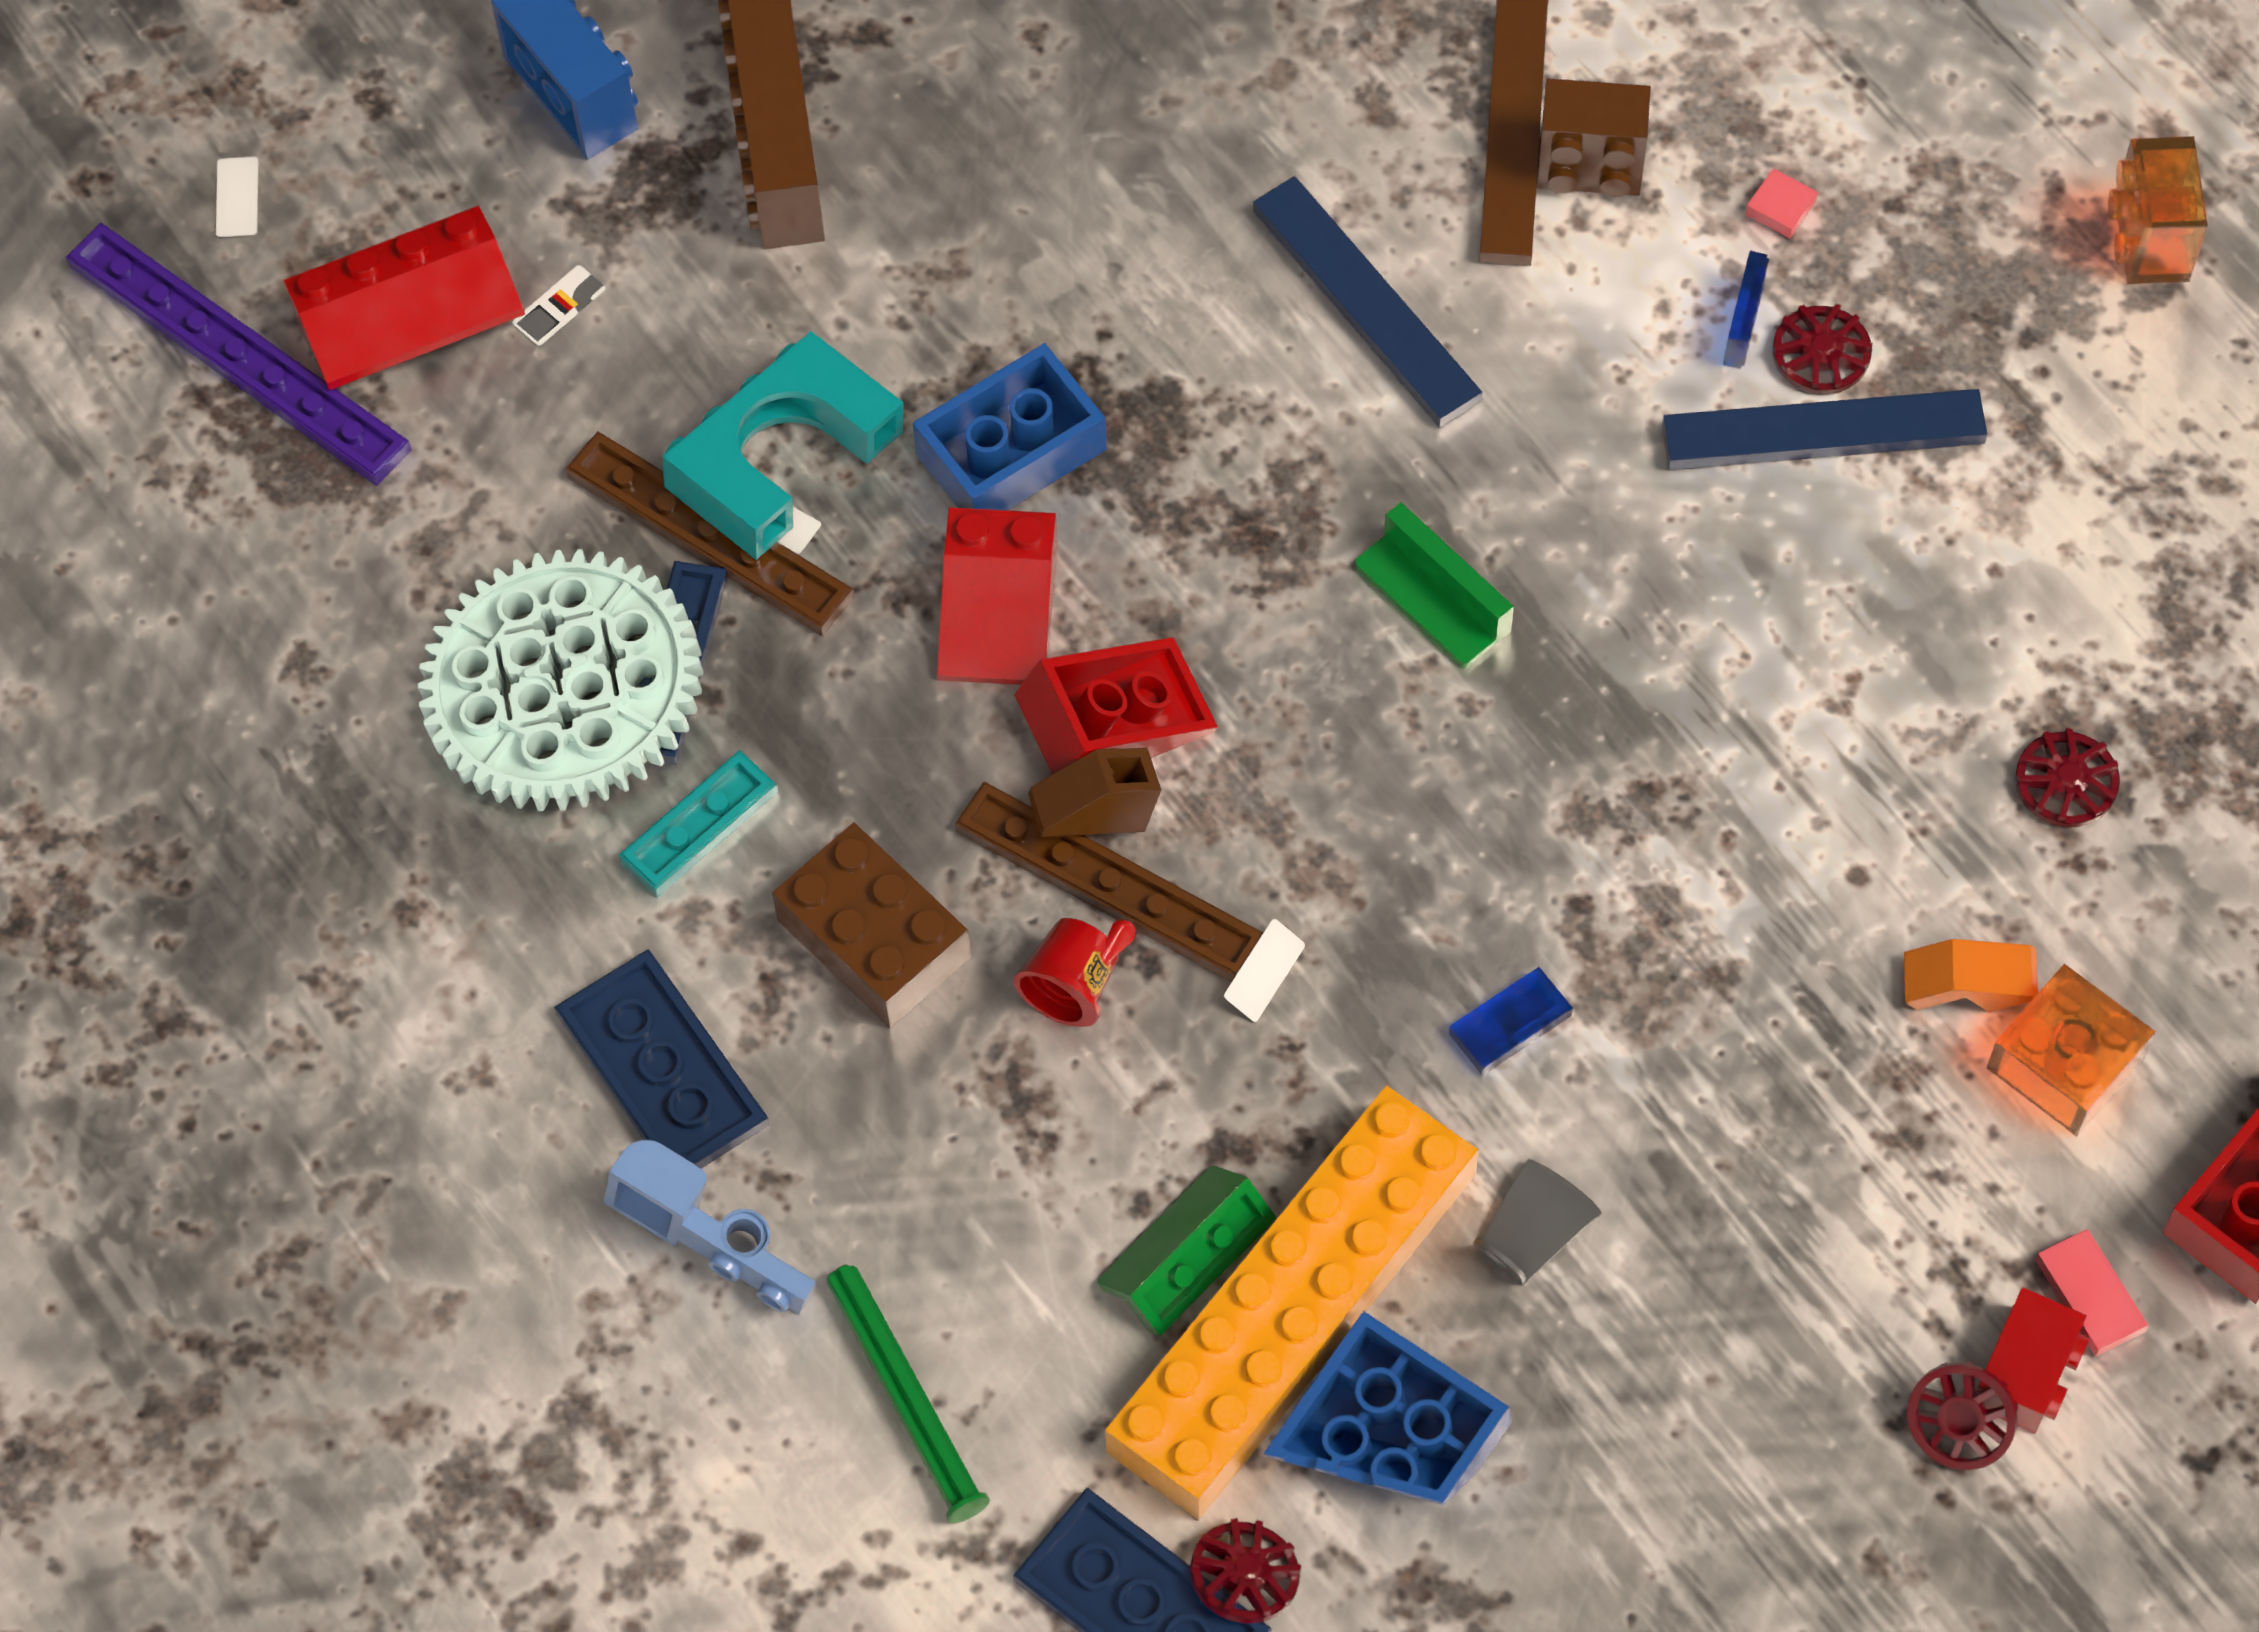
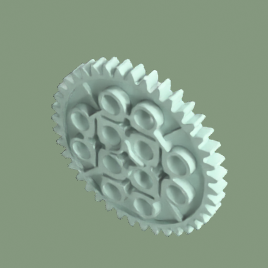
M582 549L576 551L571 562H566L562 551L556 550L552 563L545 564L542 556L536 553L534 554L531 568L526 569L518 559L513 560V574L510 576L496 568L493 570L495 584L490 586L486 582L479 579L476 580L475 585L479 594L477 597L474 598L461 593L458 597L463 610L446 609L444 611L450 627L434 626L433 632L438 643L425 645L424 649L430 661L420 663L419 666L425 679L418 683V690L423 698L419 702V707L425 718L423 721L429 736L432 737L431 740L437 753L442 754L450 770H457L464 784L472 780L477 792L481 795L491 789L496 802L502 803L511 794L516 807L520 809L527 803L530 797H533L538 811L545 809L550 798H555L560 811H564L571 796H576L580 805L587 807L589 793L596 791L603 801L609 800V785L615 783L618 788L626 792L629 790L627 776L631 773L642 780L647 779L648 776L644 764L649 761L652 764L662 766L664 760L659 749L663 747L676 750L679 746L673 732H688L690 729L685 715L697 713L698 709L693 696L702 694V688L698 679L699 676L703 675V668L698 658L702 654L698 641L695 639L697 636L691 620H688L683 604H677L673 591L670 588L663 590L660 580L656 575L646 579L643 568L640 565L628 571L624 558L618 557L608 567L604 552L600 551L595 555L591 563H587ZM574 601H583L578 606L566 608ZM522 613H530L523 619L513 620ZM555 629L556 634L549 636V631ZM636 634H645L636 641H627ZM608 639L610 641L612 650L617 660V668L615 669V673L619 689V695L610 673V665L612 664V660L610 655ZM592 646L586 652L578 654L574 653L577 649L581 647ZM539 658L531 665L521 666L526 660ZM558 663L561 664L563 669V678H560ZM504 669L511 683V693L508 694L511 713L504 699V689L507 688ZM486 670L476 678H468L476 671ZM644 677H652L654 680L648 686L635 687ZM558 680H561L563 695H561L559 691ZM601 692L593 699L582 700L589 693ZM539 704H547V706L540 711L529 712L534 706H537ZM494 716L489 722L476 725L480 719ZM572 721V727L566 729L565 723ZM609 738V740L601 746H590L594 741L598 739ZM549 750L556 751L548 758L537 759L543 752Z

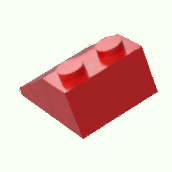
M948 508L943 561L937 668L938 680L1021 685L1039 660L1048 658L1058 550L1056 513Z
M1174 637L1040 659L1014 694L1051 774L1058 772L1094 750L1147 747L1150 757L1153 758L1210 735L1218 728Z

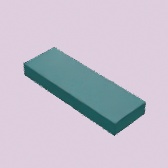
M737 751L619 854L620 863L658 898L778 793L777 784L742 751Z

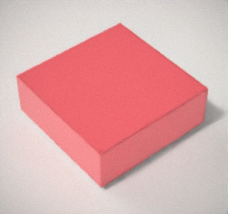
M1773 168L1747 204L1745 215L1790 239L1815 205L1818 192Z

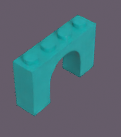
M810 331L796 344L790 343L785 346L778 354L775 362L759 375L753 374L748 377L738 393L724 405H717L709 410L701 424L686 437H678L668 446L662 456L664 487L757 560L793 529V497L747 461L742 454V450L747 442L755 434L767 427L781 423H803L823 430L864 463L868 464L903 434L904 402Z

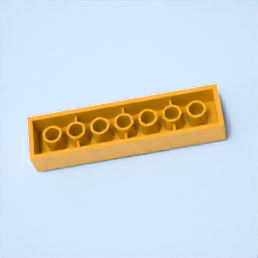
M1386 1085L1105 1429L1106 1453L1199 1521L1338 1348L1363 1311L1366 1312L1474 1178L1479 1149Z

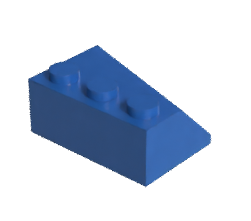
M1363 1311L1263 1454L1265 1457L1444 1506L1480 1470L1512 1423L1510 1408Z

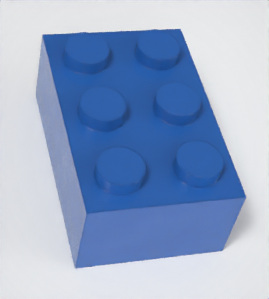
M491 0L504 59L587 160L638 130L635 108L639 106V102L629 82V79L633 77V71L619 50L611 52L605 45L603 33L591 16L583 18L576 10L575 0Z
M1043 343L912 422L917 457L957 508L1009 510L1107 450L1105 416L1046 343Z

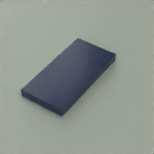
M649 949L554 1007L559 1020L643 1140L656 1141L702 1169L770 1126L768 1116Z
M1086 1487L1013 1575V1581L1078 1632H1272V1628L1264 1622H1235L1221 1617L1210 1610L1200 1600L1192 1586L1190 1565L1088 1487ZM1202 1575L1204 1584L1207 1587L1211 1581ZM1223 1590L1218 1591L1214 1595L1216 1599L1223 1603H1226L1230 1598ZM1237 1603V1605L1234 1607L1237 1609L1247 1610L1240 1603Z

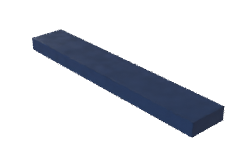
M1293 176L1253 201V212L1439 428L1482 402V390L1296 176Z
M1979 389L1663 415L1662 420L1669 470L1985 444L1988 435Z

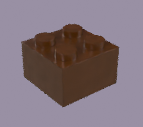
M1546 78L1537 188L1551 189L1558 193L1580 191L1603 193L1610 197L1640 196L1648 139L1651 86Z

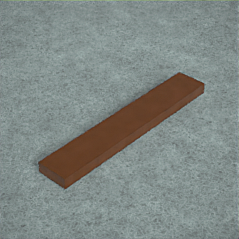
M1497 0L1479 263L1531 266L1548 0Z
M599 431L595 433L566 467L567 477L708 566L726 569L729 579L822 637L854 599L853 588L779 542L775 543L755 560L664 487V477L661 469Z
M985 781L955 822V830L962 836L1116 920H1129L1134 924L1138 932L1230 982L1233 981L1263 934L1260 930L1084 835L1041 837L1032 807Z

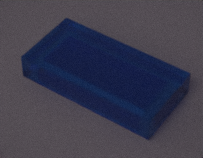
M1749 251L1728 335L1723 362L1724 366L1741 369L1745 365L1765 285L1770 259L1767 258L1768 254Z
M1537 967L1450 1025L1449 1035L1483 1076L1570 1018L1573 1007L1542 969Z

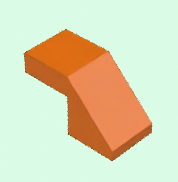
M1949 939L1904 952L1905 1003L1916 1010L1967 998L1990 1013L2038 1000L2036 948L2031 945Z

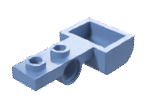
M641 1140L630 1144L624 1149L609 1171L603 1200L604 1204L670 1245L676 1247L680 1241L709 1259L707 1264L710 1269L722 1278L731 1282H737L740 1278L758 1290L756 1293L757 1297L769 1307L779 1312H786L787 1309H790L798 1315L801 1313L812 1295L816 1281L766 1251L770 1240V1229L766 1220L759 1213L749 1209H738L726 1215L719 1222L699 1210L707 1180L704 1170L656 1141ZM735 1231L747 1232L753 1236L757 1247L749 1252L736 1251L729 1245L727 1236Z

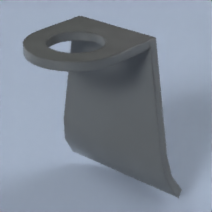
M1528 1159L1510 1186L1482 1238L1476 1237L1473 1244L1479 1253L1524 1286L1576 1235L1599 1218L1602 1212L1588 1196L1571 1182L1548 1167Z

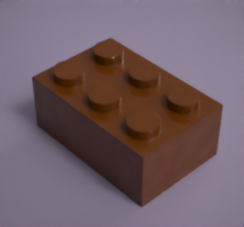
M855 822L772 892L777 921L890 1029L971 958L968 929Z

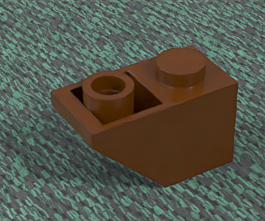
M1147 747L1098 749L1030 787L1028 796L1041 837L1145 832L1161 793V787Z

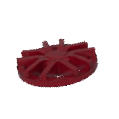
M1834 304L1833 307H1806L1805 305H1800L1797 311L1788 317L1784 316L1774 336L1772 354L1778 371L1793 386L1814 394H1834L1851 388L1862 379L1871 361L1873 343H1871L1867 330L1860 323V317L1857 314L1852 316L1846 311L1841 310V305ZM1817 316L1826 317L1823 324L1816 319ZM1836 319L1845 323L1841 330L1837 332L1831 329ZM1802 320L1810 331H1804L1795 323ZM1854 331L1860 340L1848 338V336ZM1786 332L1794 339L1782 343V338ZM1843 352L1863 354L1861 360ZM1800 353V357L1785 363L1783 356ZM1808 367L1811 368V381L1804 379L1794 372ZM1839 367L1855 372L1841 380ZM1819 371H1830L1832 382L1819 383Z
M2071 728L2053 733L2045 731L2041 737L2030 743L2021 754L2016 767L2015 783L2020 799L2035 816L2056 826L2080 827L2097 821L2111 809L2119 791V765L2117 760H2114L2107 750V745L2104 742L2099 743L2084 734L2073 732ZM2065 742L2067 755L2060 756L2054 743ZM2076 744L2086 747L2088 750L2078 755ZM2044 747L2047 758L2033 756L2036 751ZM2097 757L2104 763L2095 768L2087 766V763ZM2027 767L2045 772L2046 774L2025 775ZM2109 775L2110 789L2099 782L2098 779ZM2028 788L2046 790L2039 803L2029 793ZM2086 791L2104 800L2103 803L2097 806L2085 794ZM2052 797L2064 801L2060 814H2055L2045 808ZM2074 801L2086 814L2067 816L2071 802Z
M1969 1361L1964 1363L1947 1362L1927 1372L1913 1388L1907 1406L1908 1425L1918 1446L1934 1461L1953 1469L1976 1470L1996 1462L2012 1444L2018 1424L2017 1410L2019 1408L2017 1402H2014L2009 1390L2006 1388L2008 1386L2004 1380L2000 1381L1989 1371L1973 1365V1362ZM1951 1374H1963L1964 1391H1956ZM1940 1377L1943 1392L1925 1388L1929 1383ZM1974 1377L1985 1382L1989 1387L1976 1392ZM1997 1394L2003 1405L1987 1409L1983 1401ZM1922 1399L1939 1406V1410L1919 1409V1400ZM2007 1416L2006 1433L1992 1420ZM1920 1422L1940 1426L1931 1441L1924 1434ZM1982 1431L1999 1446L1991 1451L1979 1435ZM1944 1434L1956 1440L1951 1455L1936 1448ZM1965 1442L1980 1457L1972 1459L1960 1458L1959 1456Z
M1238 1518L1230 1520V1523L1219 1525L1201 1536L1190 1560V1579L1200 1600L1214 1613L1235 1622L1259 1623L1280 1615L1292 1603L1300 1582L1301 1564H1298L1293 1544L1291 1542L1287 1543L1277 1533L1264 1527L1263 1521L1256 1520L1255 1523L1238 1522ZM1240 1534L1253 1535L1252 1547L1242 1546ZM1229 1535L1230 1545L1217 1539ZM1262 1539L1270 1543L1272 1547L1262 1549ZM1206 1550L1223 1561L1205 1557L1202 1554ZM1284 1558L1287 1564L1272 1566L1269 1565V1562ZM1201 1571L1217 1576V1578L1206 1587ZM1290 1578L1289 1588L1285 1592L1277 1581ZM1224 1586L1232 1592L1226 1603L1214 1597ZM1264 1590L1276 1603L1268 1607L1260 1592ZM1244 1596L1255 1610L1247 1611L1234 1607Z

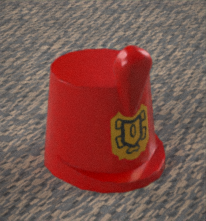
M1061 918L1015 974L1014 987L1022 999L1043 1016L1057 1023L1072 1027L1092 1026L1101 1016V1008L1098 1002L1119 960V953L1135 939L1136 928L1134 924L1129 920L1118 919L1112 924L1106 936L1100 930L1084 921L1073 918Z

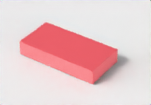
M2088 1229L2038 1253L2035 1261L2061 1303L2087 1315L2080 1333L2082 1336L2090 1339L2088 1346L2095 1357L2145 1333L2148 1327L2147 1322Z

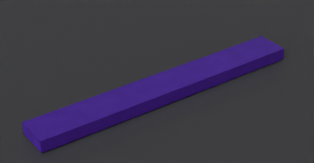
M100 223L66 256L69 267L375 486H378L412 451L410 441L336 388L329 391L325 381L103 223Z

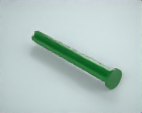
M847 1264L838 1267L827 1276V1285L949 1509L946 1513L948 1522L956 1524L972 1518L988 1506L990 1498L987 1493H979L857 1267Z

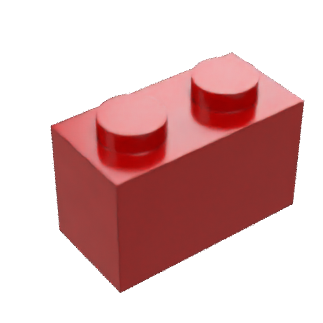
M2021 1287L1985 1370L1995 1375L2000 1381L2004 1380L2008 1386L2006 1388L2009 1390L2014 1402H2017L2019 1408L2017 1410V1426L2036 1434L2043 1416L2055 1420L2068 1391V1388L2059 1385L2058 1381L2065 1366L2075 1371L2077 1370L2090 1339L2079 1334L2087 1315L2024 1287ZM1980 1380L1976 1392L1989 1387V1385ZM1997 1394L1983 1401L1987 1409L2003 1405ZM2007 1416L2000 1418L2007 1422Z

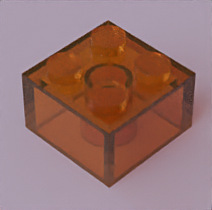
M2194 136L2133 138L2130 140L2125 160H2118L2117 188L2110 189L2108 195L2110 220H2118L2119 233H2116L2114 241L2116 263L2124 264L2127 284L2190 282L2208 226Z
M2064 963L1997 1039L1986 1069L2077 1137L2145 1059L2156 1031Z

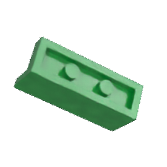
M1402 502L1385 514L1384 536L1356 558L1355 569L1461 668L1466 669L1511 632L1514 606Z
M1213 1165L1098 1278L1097 1283L1103 1291L1124 1299L1148 1332L1161 1336L1277 1217L1248 1177Z

